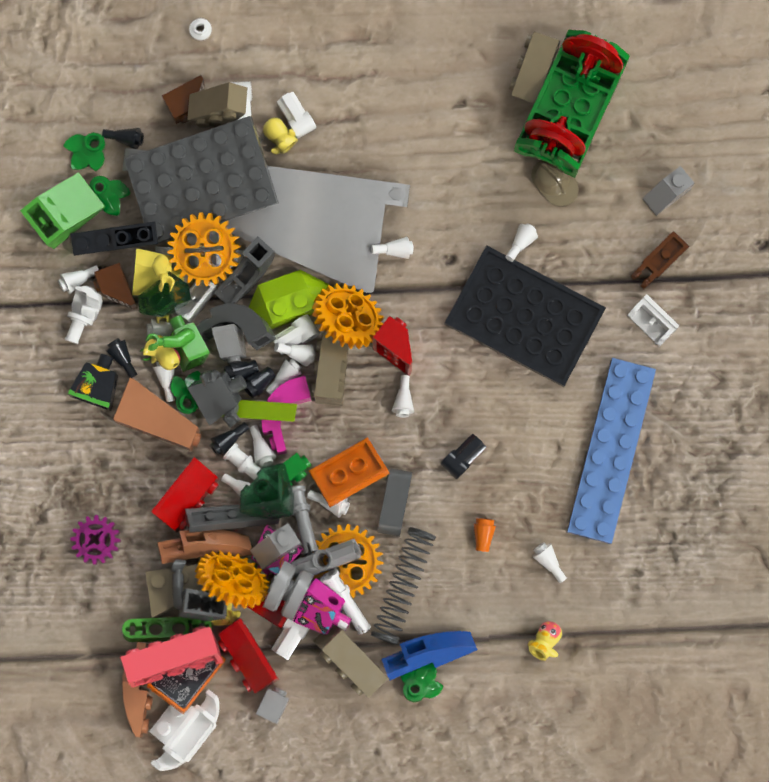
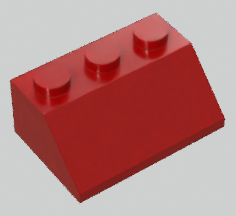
M389 316L373 336V350L403 373L410 376L412 372V355L408 329L405 328L407 324L398 317L393 319Z
M194 457L151 512L176 533L179 530L184 531L187 527L185 509L202 508L205 504L203 500L207 494L212 495L218 488L219 484L217 482L219 478Z
M241 618L218 634L221 638L218 641L224 653L229 651L233 658L230 660L231 665L236 672L241 671L245 679L242 682L248 692L253 690L257 694L279 680Z

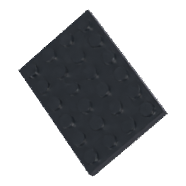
M486 245L444 325L564 387L606 307L516 260L513 262L507 260L506 255Z

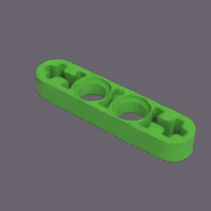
M183 617L130 619L123 624L122 634L128 642L168 641L171 636L176 635L172 630L176 624L185 626L186 630L183 634L186 635L189 634L190 623H192V628H197L200 624H204L206 628L210 627L212 629V622ZM142 625H146V635H143V631H135V635H130L128 631L131 626H135L136 630H143ZM152 625H160L163 629L159 635L151 634L149 629Z

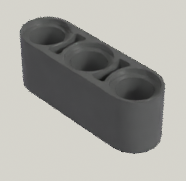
M390 468L377 533L400 537L412 472Z

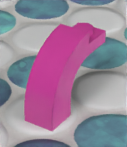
M306 377L294 378L283 383L274 390L267 402L301 404L311 401ZM262 420L264 436L273 434V437H269L272 451L277 450L278 455L286 454L287 451L281 430L282 421Z

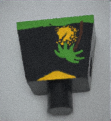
M100 354L97 365L86 362L71 386L68 395L71 398L111 411L118 381L117 373L109 370L113 358Z

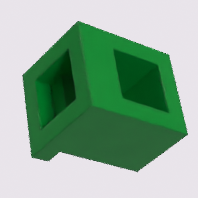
M296 453L275 470L287 487L291 488L293 487V481L298 483L307 476L306 471L312 465L305 455L300 457Z

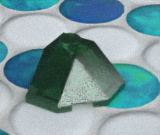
M168 272V276H171L175 281L172 291L170 292V285L164 283L162 292H160L158 288L160 280H158L137 297L139 312L143 315L164 317L175 313L191 300L189 285L173 273Z
M284 463L262 467L256 473L258 477L249 486L246 485L240 492V512L242 514L271 520L293 516L294 495Z

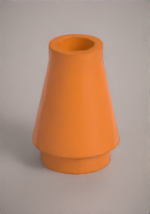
M476 518V523L474 524L476 551L489 552L496 528L493 519Z

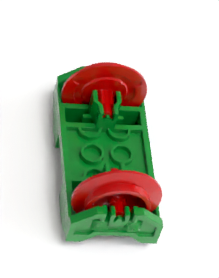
M568 30L520 136L516 141L514 152L523 156L536 157L556 166L565 174L576 178L607 106L610 104L630 55L616 43H608L606 39L603 40L596 35L593 36L588 31Z

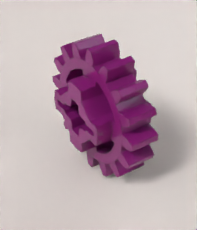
M95 515L94 520L87 516L86 523L78 522L79 530L73 528L72 531L76 533V537H71L70 540L76 542V545L71 548L72 550H79L76 555L78 558L85 556L83 562L88 563L92 559L93 565H97L98 560L105 564L107 556L111 559L114 558L111 554L112 551H119L115 544L121 543V540L116 538L120 531L113 530L116 525L114 522L107 524V517L100 521L98 515ZM93 525L103 526L99 530H92L90 528ZM84 533L85 543L81 545V537ZM110 534L111 542L108 547L106 545V538ZM92 536L99 537L100 543L98 545L95 543L91 545L93 542ZM93 550H99L102 554L90 555L88 553H91Z

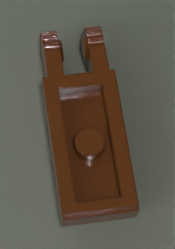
M673 231L642 261V265L630 277L635 280L647 268L652 274L641 285L643 289L647 288L655 278L658 279L690 246Z

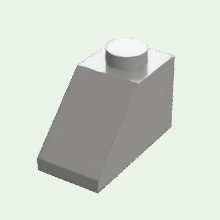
M680 166L660 181L643 197V200L657 216L689 192L694 182Z
M235 324L212 328L216 346L222 360L227 361V363L241 362V358H247L244 335L240 328Z
M287 523L268 535L250 551L263 570L301 546V542Z

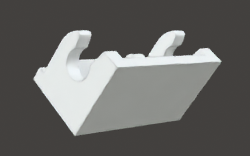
M202 280V283L196 286L195 281L172 312L177 316L182 315L186 323H192L213 297L214 292L217 290L216 285L210 282L209 286H205L204 280Z
M647 294L627 315L659 347L679 327Z

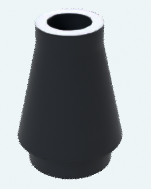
M256 360L228 363V366L224 367V372L229 375L231 380L239 376L246 379L259 372Z
M267 366L265 369L244 379L247 384V388L244 391L251 398L259 397L276 377L275 373Z

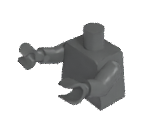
M217 370L205 371L200 374V380L194 381L188 387L209 425L222 416L223 421L230 428L241 420L237 415L239 410L238 403L241 400L238 392L247 388V384L242 376L231 380L226 372L220 373Z
M176 559L171 571L174 572L172 575L173 606L179 610L178 616L202 621L226 619L227 606L224 600L217 602L216 596H208L210 592L185 589L183 591L184 575L182 570L186 560Z

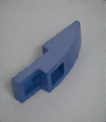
M449 631L425 635L401 643V651L381 660L389 680H392L432 662L434 667L437 668L478 649L471 632Z

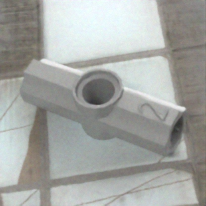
M355 539L325 550H318L314 554L291 562V564L296 566L294 576L297 579L299 573L303 570L317 575L336 569L338 566L360 559L361 550ZM325 555L329 557V562L327 565L323 563V558Z

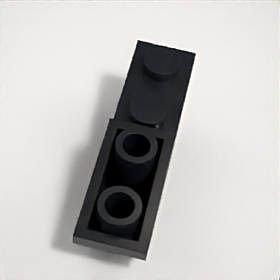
M155 221L70 234L74 256L158 244Z

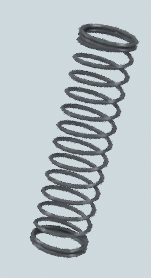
M409 527V530L407 532L410 536L414 537L415 539L407 538L404 540L408 545L412 546L413 548H401L403 552L410 556H398V558L402 562L408 565L396 564V568L404 573H392V575L395 578L402 582H389L391 586L400 591L388 589L386 590V592L396 599L383 598V601L385 603L389 604L394 608L381 606L380 609L390 616L377 615V618L388 625L378 623L374 624V627H376L377 629L386 634L378 633L375 631L371 632V636L395 645L398 644V640L400 638L392 633H389L381 629L378 626L387 627L398 631H403V629L385 621L380 617L405 623L406 620L398 616H395L384 609H389L405 614H409V612L391 604L386 600L395 601L411 606L412 603L404 599H401L390 592H396L411 597H415V595L395 586L392 583L401 584L417 589L418 586L409 583L396 575H402L417 580H421L420 577L413 575L401 569L398 566L412 568L423 572L424 569L417 567L403 560L402 558H408L427 563L426 560H423L407 552L404 549L414 550L429 555L430 552H427L419 547H416L408 541H414L429 546H433V544L425 540H422L416 536L431 541H435L436 536L431 533L413 527Z

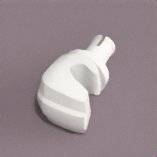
M90 286L75 287L72 312H68L67 315L71 318L72 323L65 340L75 344L79 343L84 326H92L103 304L102 296Z

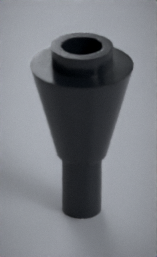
M140 128L117 131L103 129L102 131L103 138L116 140L133 149H138L144 141V134Z
M118 338L107 344L109 349L106 352L124 368L129 378L137 376L138 374L131 364L126 341H120Z
M243 422L234 430L212 437L210 447L216 455L221 454L224 456L239 439L238 437L249 430L248 425Z

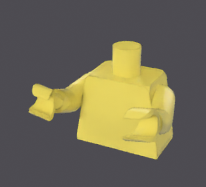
M136 249L132 295H149L148 301L154 313H156V322L159 323L161 318H166L167 322H169L170 316L168 312L164 311L162 299L164 295L169 293V288L170 292L172 291L174 282L184 283V277L180 278L182 271L181 269L176 271L172 269V263L169 262L172 257L169 255Z

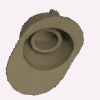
M543 160L536 163L532 169L531 177L535 187L550 203L559 207L573 203L579 191L576 179Z

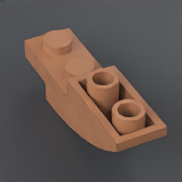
M189 530L179 531L180 538L157 542L162 564L173 563L176 559L187 560L204 557L205 554L210 555L211 551L218 554L219 550L225 555L228 552L232 556L239 554L240 557L253 555L250 551L252 546L249 536L227 530L190 533Z
M137 642L136 648L142 650L148 648V644ZM123 669L122 689L126 715L135 737L142 738L143 733L147 734L149 720L146 719L147 710L152 708L153 696H149L150 691L141 690L142 685L132 688Z

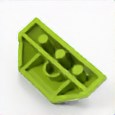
M298 270L259 284L248 308L262 317L271 329H275L294 322L303 315L308 314L311 316L314 312V309H312L315 303L314 300L322 289L326 290L329 284L302 270Z

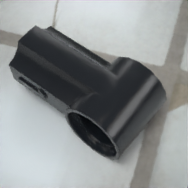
M472 434L456 450L451 451L440 464L457 480L470 467V463L486 449V446L477 436Z

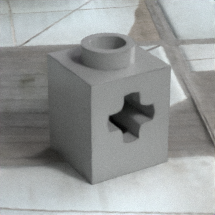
M274 687L273 691L267 689L256 714L278 724L290 700L285 697L287 692L277 687Z

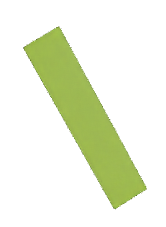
M240 400L238 403L239 410L237 415L239 418L295 422L297 404Z

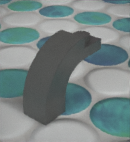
M257 237L242 252L243 259L238 267L214 292V295L224 304H236L245 294L247 295L273 262L275 251L261 238Z
M223 304L209 309L212 317L202 320L196 326L205 342L214 338L212 333L213 327L235 324L238 328L242 329L248 344L256 350L276 340L271 327L262 317L250 308L239 304Z

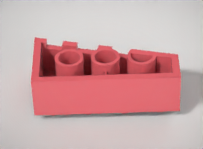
M206 626L194 628L192 633L186 635L183 633L170 637V640L162 643L161 641L148 644V648L142 650L138 648L131 649L125 653L126 655L121 656L128 683L132 688L162 680L164 674L168 676L181 675L189 667L195 670L203 669L211 661H215L216 665L224 663L216 637L210 627L206 628Z

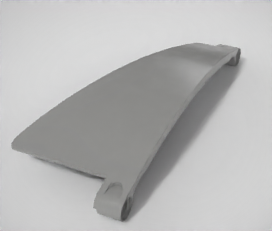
M125 148L124 158L145 152V150ZM124 160L122 170L128 171ZM267 166L279 203L227 220L229 221L227 228H235L232 233L233 235L239 236L251 243L259 237L276 254L341 283H346L350 287L354 285L357 290L363 289V292L372 293L375 288L379 254L371 253V245H380L385 204L408 207L410 185Z

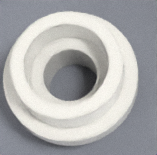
M199 18L190 24V34L194 39L202 41L211 35L212 28L206 19ZM198 26L204 27L202 32H198L196 29Z

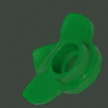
M89 133L86 136L76 134L65 141L64 148L73 152L71 159V168L73 170H82L90 165L94 171H98L103 166L105 161L103 154L105 140L101 134ZM93 141L98 142V146L95 148L91 147Z
M104 176L94 177L89 184L105 205L103 211L109 215L119 216L121 209L119 198L129 196L131 194L129 188L120 180L110 181ZM98 183L103 184L104 188L102 191L97 190L96 186Z
M199 371L192 372L184 380L174 376L171 382V393L176 398V407L183 414H191L198 408L188 387L194 381L200 380L199 376L201 373ZM184 399L190 400L189 407L183 405Z
M433 662L400 676L404 683L403 695L408 701L419 702L423 698L432 699L441 693L443 685L434 681L437 669L434 667ZM417 687L419 692L413 693L411 688Z

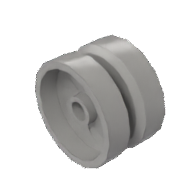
M284 561L279 573H276L268 589L269 594L263 607L274 612L278 609L281 601L284 600L286 602L281 611L282 616L293 621L314 575L303 570L299 573L296 581H293L292 578L295 574L296 566Z

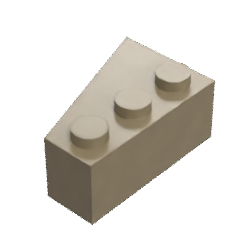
M535 31L533 35H528L524 47L528 48L525 57H520L517 68L520 69L518 77H513L509 87L512 90V96L535 103L553 63L560 40Z
M228 82L190 94L188 121L195 122L199 127L210 126L215 128L238 120L246 114L248 87Z
M322 333V339L317 340L316 352H320L319 361H315L314 374L317 375L316 383L312 384L311 397H315V402L319 404L343 406L349 347L346 343L341 347L338 340L333 344V337L325 338L326 333Z
M198 564L184 566L182 570L184 575L183 591L185 589L203 591V585L197 584L199 579L195 578V570ZM172 568L146 572L152 618H158L175 609L173 606L172 575L174 572L171 571Z
M334 625L328 634L324 635L321 633L313 641L322 650L320 655L328 664L333 661L337 666L335 671L344 680L348 677L353 682L351 687L359 696L364 693L369 698L389 679L339 627Z

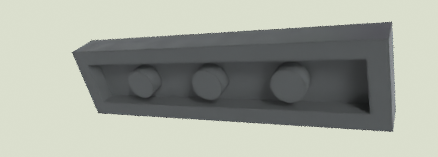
M275 501L185 509V519L189 533L279 524L280 520Z

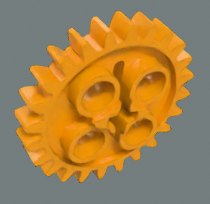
M200 212L198 219L194 214H191L190 222L183 218L182 223L184 226L175 225L178 233H170L175 239L167 243L173 246V249L167 251V253L174 254V258L170 259L169 262L177 263L173 270L181 269L180 278L187 275L188 283L196 279V286H199L202 280H204L205 286H209L210 280H212L216 285L219 283L218 277L223 281L227 279L225 272L233 274L230 266H238L234 258L241 257V254L236 253L235 249L241 248V245L235 244L234 241L240 237L232 236L235 228H227L229 221L220 223V215L213 220L212 213H208L205 218L204 213ZM212 231L219 234V241L217 243H213L210 240L209 236ZM189 233L196 235L197 242L195 245L188 242L187 236ZM203 245L204 247H224V250H211L206 253L204 251L185 252L186 248H199ZM213 254H218L221 257V264L219 266L212 263ZM192 255L199 259L198 267L191 266L189 259Z
M336 283L334 287L328 285L326 290L322 289L312 306V309H314L312 316L317 317L314 324H321L319 331L327 332L325 338L331 336L333 337V344L338 340L341 347L346 343L350 349L354 345L361 349L363 345L368 347L370 343H373V336L383 325L381 321L384 316L379 315L381 308H375L377 301L369 300L370 294L364 296L363 289L357 292L354 285L351 289H348L346 283H344L342 288Z
M350 524L346 525L345 530H343L341 525H337V532L329 528L330 535L327 536L321 533L323 541L316 540V544L319 546L318 550H325L334 543L341 544L351 539H355L357 544L363 545L364 554L357 560H366V564H348L347 568H345V564L338 566L340 569L339 577L345 585L349 586L352 598H356V591L364 595V587L371 590L370 582H378L374 575L375 573L382 574V571L377 569V567L384 564V562L378 560V557L382 556L383 553L376 552V549L380 546L379 543L372 544L375 536L366 537L368 530L365 529L362 533H359L360 526H356L352 531ZM325 555L323 558V563L325 565L328 564L326 560L329 557L327 555ZM355 567H360L363 570V576L359 580H355L352 577V570ZM325 571L317 575H314L313 579H321V577L329 571Z
M220 550L218 554L211 551L210 555L205 554L204 558H200L195 570V578L199 579L197 584L203 585L202 590L209 591V597L216 596L217 602L224 600L226 606L232 603L235 608H237L238 604L246 609L247 605L254 608L255 604L260 605L261 601L264 602L269 589V581L265 580L267 575L260 574L262 569L255 568V562L248 563V558L240 559L239 554L232 556L230 552L225 555Z

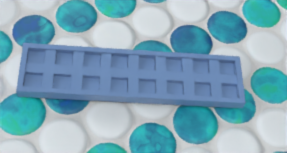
M616 358L611 359L567 533L612 544L656 369Z

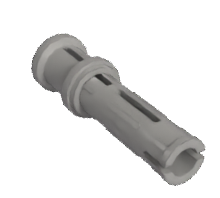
M294 486L285 492L286 496L290 498L291 514L296 517L304 554L309 556L312 552L318 551L308 514L311 508L305 498V486Z

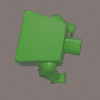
M182 315L169 320L173 328L170 336L159 338L156 334L152 333L146 337L145 342L150 339L156 341V343L148 346L149 351H154L158 346L175 348L180 354V367L183 372L204 364L210 354L194 323L186 325ZM149 356L148 358H144L142 360L148 361L151 359V356Z

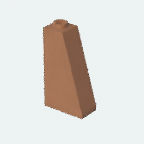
M129 378L113 419L115 423L192 451L193 446L197 447L202 435L199 434V428L135 379Z

